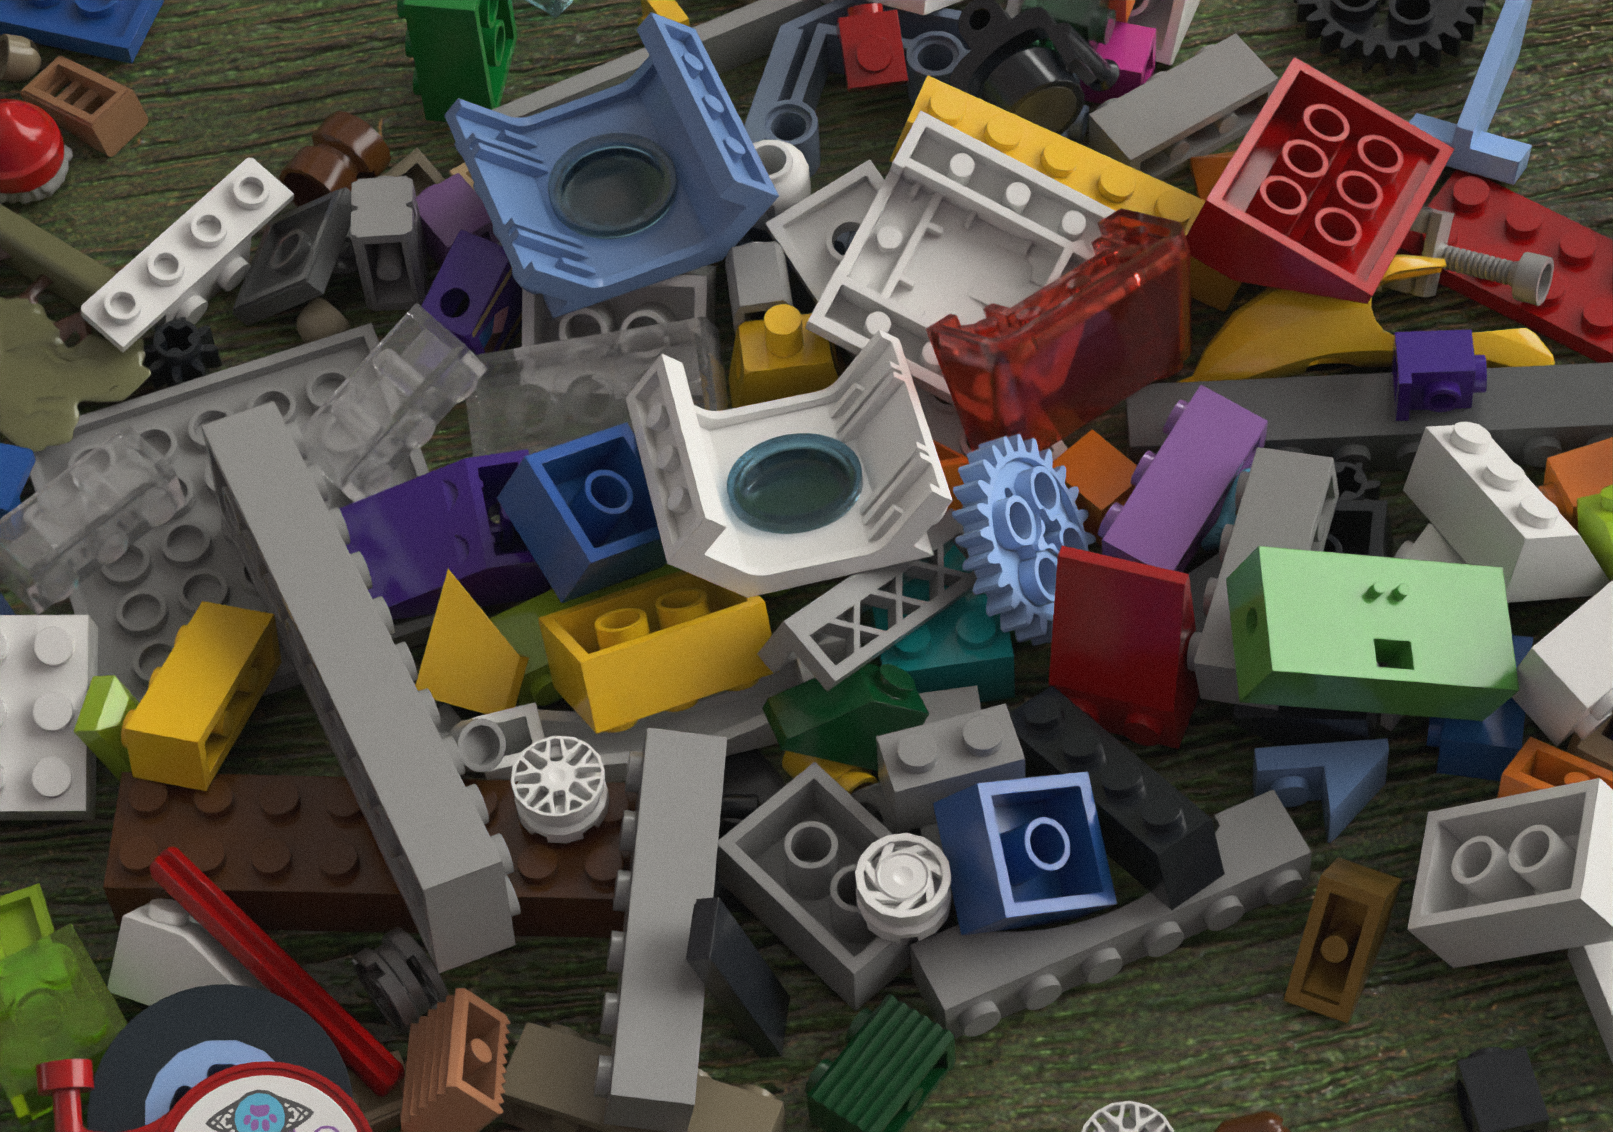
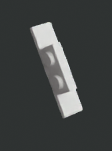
M245 159L81 306V316L122 353L150 328L155 332L154 327L157 325L162 326L169 321L180 320L181 317H186V320L193 324L197 323L207 310L208 301L222 288L227 292L231 291L245 278L251 267L249 264L251 237L293 200L294 193L255 159Z

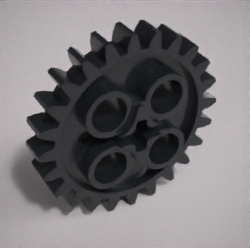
M1294 0V3L1297 4V22H1306L1305 37L1307 39L1321 37V54L1330 53L1338 48L1340 50L1339 65L1345 66L1354 58L1362 60V73L1367 74L1375 63H1382L1386 75L1392 76L1396 64L1404 63L1408 71L1413 75L1417 74L1418 60L1425 59L1430 65L1437 68L1440 67L1442 51L1455 57L1460 55L1461 40L1473 42L1476 25H1482L1486 0H1390L1389 13L1382 29H1376V26H1378L1380 20L1381 5H1384L1386 0Z

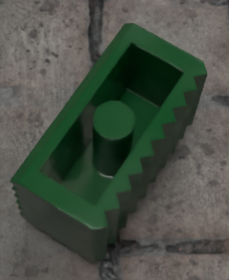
M886 995L874 1011L864 1008L854 1018L845 1037L847 1046L834 1062L828 1058L823 1059L808 1078L805 1093L808 1094L809 1121L826 1132L905 1131L908 1122L913 1120L916 1112L920 1111L924 1102L929 1100L931 1093L937 1089L940 1081L944 1080L948 1071L953 1069L956 1062L954 1035L949 1029H943L937 1022H931L927 1016L920 1015L916 1009L909 1008L904 1002L898 1001L893 995Z

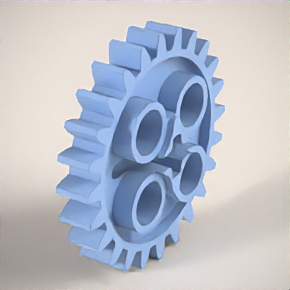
M1021 434L1010 437L1004 436L979 444V449L967 453L969 464L958 469L964 484L953 487V493L962 503L963 508L953 511L952 517L963 526L964 534L957 536L955 542L959 546L967 548L969 557L964 561L962 567L964 571L975 572L977 580L972 590L974 595L981 593L987 595L986 614L988 617L1000 614L1001 631L1005 633L1015 630L1017 642L1021 643L1031 640L1032 645L1037 646L1052 642L1057 557L1061 546L1088 551V545L1096 542V538L1093 534L1084 530L1083 522L1087 520L1089 513L1088 510L1077 509L1075 501L1078 497L1079 489L1077 486L1067 488L1065 485L1066 467L1062 465L1052 468V451L1050 449L1039 451L1037 441L1034 438L1023 441Z

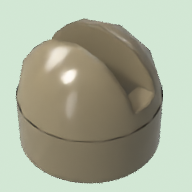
M2 34L0 36V80L21 82L34 77L41 68V57L38 47L28 38Z
M319 296L311 299L297 317V331L305 344L350 330L351 328L347 319L334 306Z

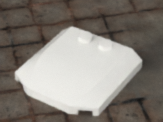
M920 110L891 165L889 173L842 261L830 278L805 329L855 355L862 351L878 330L898 338L915 386L1003 430L1055 394L1063 383L1116 280V257H1114L1113 228L1116 225V211Z

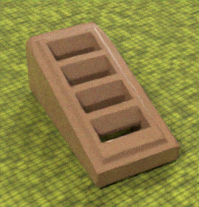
M61 55L19 92L25 102L42 108L61 127L90 147L109 157L116 155L148 123V116L134 90ZM69 81L72 82L57 97H54Z

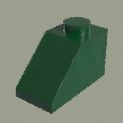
M866 664L829 691L814 677L767 698L762 707L781 750L878 771L876 737L923 725L929 716V712L915 687L913 678L903 669L891 664H883L881 666Z

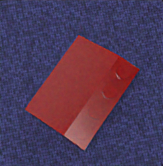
M1294 57L1206 199L1179 249L1234 281L1368 304L1453 153L1454 148Z

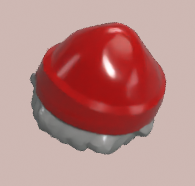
M0 99V204L4 202L11 204L21 202L25 204L51 197L65 181V176L69 170L68 162L73 157L72 149L64 144L58 125L45 110L21 100Z

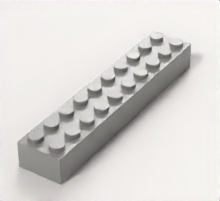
M271 401L201 425L219 511L267 612L275 615L277 634L438 974L516 945L511 917L519 915L521 911L515 890L507 874L514 872V866L506 842L500 833L492 836L489 835L484 825L489 823V815L482 794L476 784L465 787L460 775L465 774V768L454 738L450 735L441 739L437 727L441 726V719L435 700L428 688L420 691L417 690L413 681L418 679V674L407 644L405 642L394 644L390 636L395 633V628L389 608L382 596L372 599L368 589L373 587L372 580L361 552L358 551L350 554L346 545L350 544V536L341 511L338 507L328 510L324 503L329 500L325 481L317 464L306 466L303 460L307 458V450L297 423L294 421L285 424L275 402Z

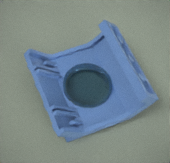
M650 12L636 29L649 56L629 79L616 86L528 117L515 118L458 98L444 115L454 136L455 147L463 157L474 181V190L482 199L491 219L493 233L501 242L511 264L513 278L527 292L535 295L542 293L552 318L723 260L730 248L735 247L779 197L694 28Z

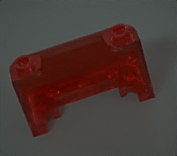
M1120 208L1097 223L1102 236L1091 242L1095 256L1018 304L1009 308L992 303L983 309L986 318L977 323L961 325L958 316L950 313L926 328L972 451L979 449V444L1016 434H1021L1023 441L1031 438L1036 439L1038 450H1046L1154 380L1174 375L1183 368V361L1192 352L1190 246L1181 223Z

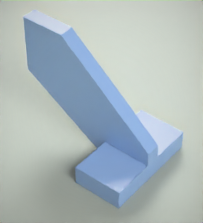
M1505 0L1457 124L1416 113L1409 121L1410 124L1454 148L1445 166L1512 185L1515 184L1527 168L1532 145L1487 133V130L1519 57L1532 0Z

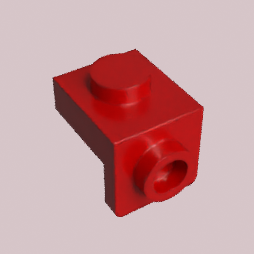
M882 3L861 4L848 8V16L838 18L836 25L837 36L841 44L847 91L855 92L907 84L908 76L898 10L883 11Z

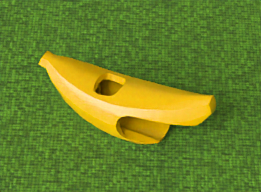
M1405 254L1395 255L1378 287L1395 281L1441 273L1442 267H1446V262L1443 258ZM1267 287L1230 315L1203 350L1193 375L1176 381V383L1286 378L1305 373L1309 366L1317 364L1391 367L1394 335L1383 330L1376 321L1371 308L1372 297L1368 304ZM1527 328L1472 333L1474 355H1485L1487 368L1555 365L1554 356L1535 332Z

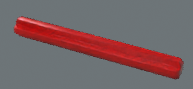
M168 847L154 859L149 867L152 878L272 994L295 1004L311 1016L333 1041L344 1064L377 1096H386L400 1084L405 1076L404 1066L177 847Z

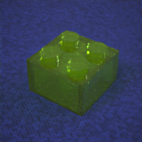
M71 923L0 960V1089L20 1126L53 1110L52 1096L38 1095L36 1065L63 1059L92 1060L94 1078L108 1047L119 1032L128 1024Z

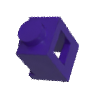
M1472 329L1395 332L1391 374L1396 421H1409L1410 410L1447 412L1453 409L1471 408L1473 393H1486L1485 355H1474Z

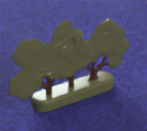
M0 204V261L34 281L18 297L9 299L0 297V432L16 446L38 452L43 451L47 446H59L73 439V432L80 417L77 408L80 402L124 401L151 376L150 369L143 366L146 356L144 340L138 339L122 353L108 339L93 335L91 324L81 316L82 304L117 273ZM47 289L76 306L80 311L55 322L48 319L44 307L38 303V295ZM76 331L80 336L79 342L74 347L67 348L64 342Z

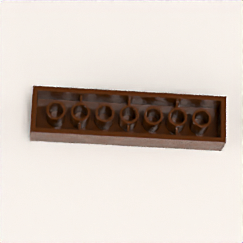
M122 772L103 889L117 926H121L123 915L150 903L153 899L175 900L152 878L149 869L151 863L161 852L173 846L177 847L262 930L388 933L398 926L407 933H419L346 777L216 774L207 791L135 778L132 776V772ZM462 779L465 787L476 784L479 788L489 815V823L484 825L490 836L498 833L502 835L512 858L514 872L507 874L513 885L521 911L519 915L511 917L514 936L610 938L612 930L623 932L625 912L613 910V897L617 870L629 871L631 852L619 850V838L623 811H635L636 792L625 791V783L606 782L609 792L608 812L599 828L594 825L583 833L584 839L566 844L549 843L547 837L536 832L531 835L521 824L515 805L511 780Z

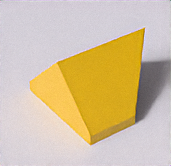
M448 569L415 686L418 691L428 688L434 700L483 714L514 708L529 657L521 655L514 650Z

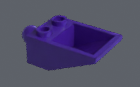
M528 449L464 458L339 508L350 536V544L346 545L350 554L360 551L363 555L373 586L368 591L372 599L379 596L384 598L392 620L435 614L448 569L481 607L530 600L550 590L548 580L497 499L524 456L529 455ZM500 515L499 524L494 523L490 519L493 516Z

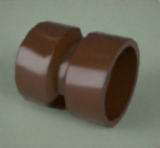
M336 111L330 113L312 134L311 138L314 146L302 147L283 168L279 179L283 185L294 193L292 202L299 207L340 188L346 187L351 191L352 183L358 181V179L379 177L389 166L391 154L384 139L373 127L361 118L348 112Z

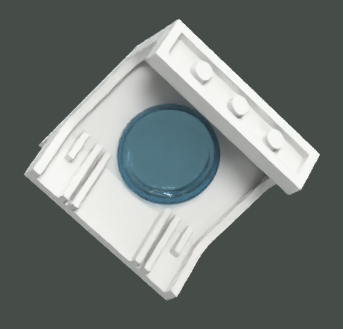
M878 330L836 382L823 390L723 411H709L694 405L683 363L661 353L625 398L667 564L749 598L934 556L927 530L943 518L953 500L898 338Z

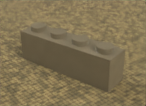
M526 1023L507 1065V1073L503 1075L506 1081L502 1085L505 1093L501 1095L504 1103L501 1105L504 1111L501 1114L504 1123L532 1132H667L604 1124L606 1098L594 1097L593 1095L598 1056H610V1047L588 1041L577 1031L563 1025H551L549 1028L534 1023ZM698 1068L695 1106L687 1132H787L784 1102L777 1100L772 1093L759 1086L743 1084L738 1088L713 1080L709 1074Z

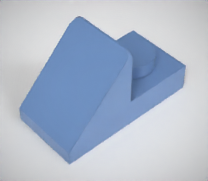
M1388 739L1254 748L1252 779L1254 797L1274 789L1284 807H1295L1307 801L1321 800L1327 843H1331L1385 785L1389 755Z

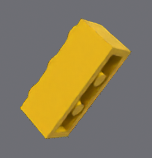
M206 601L201 602L188 625H182L178 630L174 648L162 667L158 666L154 669L149 680L148 690L137 708L131 709L123 721L121 742L123 747L128 749L133 777L207 791L282 663L274 614Z

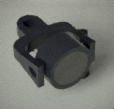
M974 0L962 10L959 17L958 28L960 34L971 51L954 68L950 77L951 86L979 98V91L983 86L982 100L1059 135L1063 134L1076 121L1084 105L1085 95L1073 73L1087 86L1089 85L1092 90L1098 92L1111 88L1119 77V67L1115 61L1103 59L1069 23L1063 22L1058 24L1056 19L1042 7L1030 8L1011 18L994 0ZM1050 38L1059 53L1050 48L1033 47L1021 52L1018 51L1037 40Z

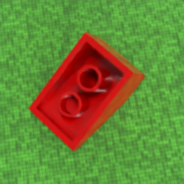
M1062 545L1057 557L1049 687L1051 685L1054 686L1110 733L1126 736L1131 741L1144 746L1160 744L1179 749L1200 694L1196 674L1187 668L1188 646L1192 634L1196 632L1189 574Z

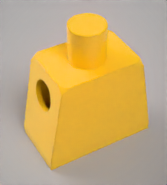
M779 304L771 307L765 313L764 319L745 321L737 326L728 377L732 409L820 391L832 385L846 369L838 345L805 329L812 313L800 314L798 309L791 305Z

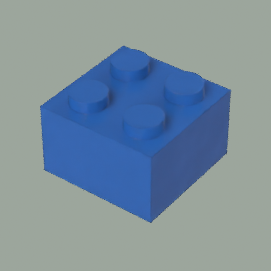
M627 422L524 456L497 497L561 603L662 568L667 562L635 434Z
M1088 771L976 783L933 803L943 853L949 861L951 890L961 936L1071 922L1117 904Z

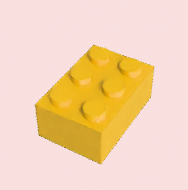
M683 570L538 618L553 687L596 734L600 732L615 733L632 728L639 719L662 711H683L696 705L700 698L724 690H745L757 684L759 678L774 674L757 655L772 636L765 601L759 595L749 598Z

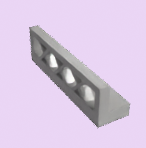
M951 508L946 511L943 518L927 530L934 556L851 575L784 620L757 655L774 674L799 658L820 684L829 691L970 593L977 580L975 572L965 573L944 567V556L953 545L959 549L966 559L969 557L967 548L961 547L955 542L957 536L964 534L963 526L952 517V512L955 510ZM914 578L929 581L930 601L926 602L902 596V586ZM944 585L950 586L946 590H944ZM873 606L888 610V630L885 631L860 625V615ZM830 635L845 639L846 659L836 666L817 645ZM860 643L866 644L865 646L860 648Z

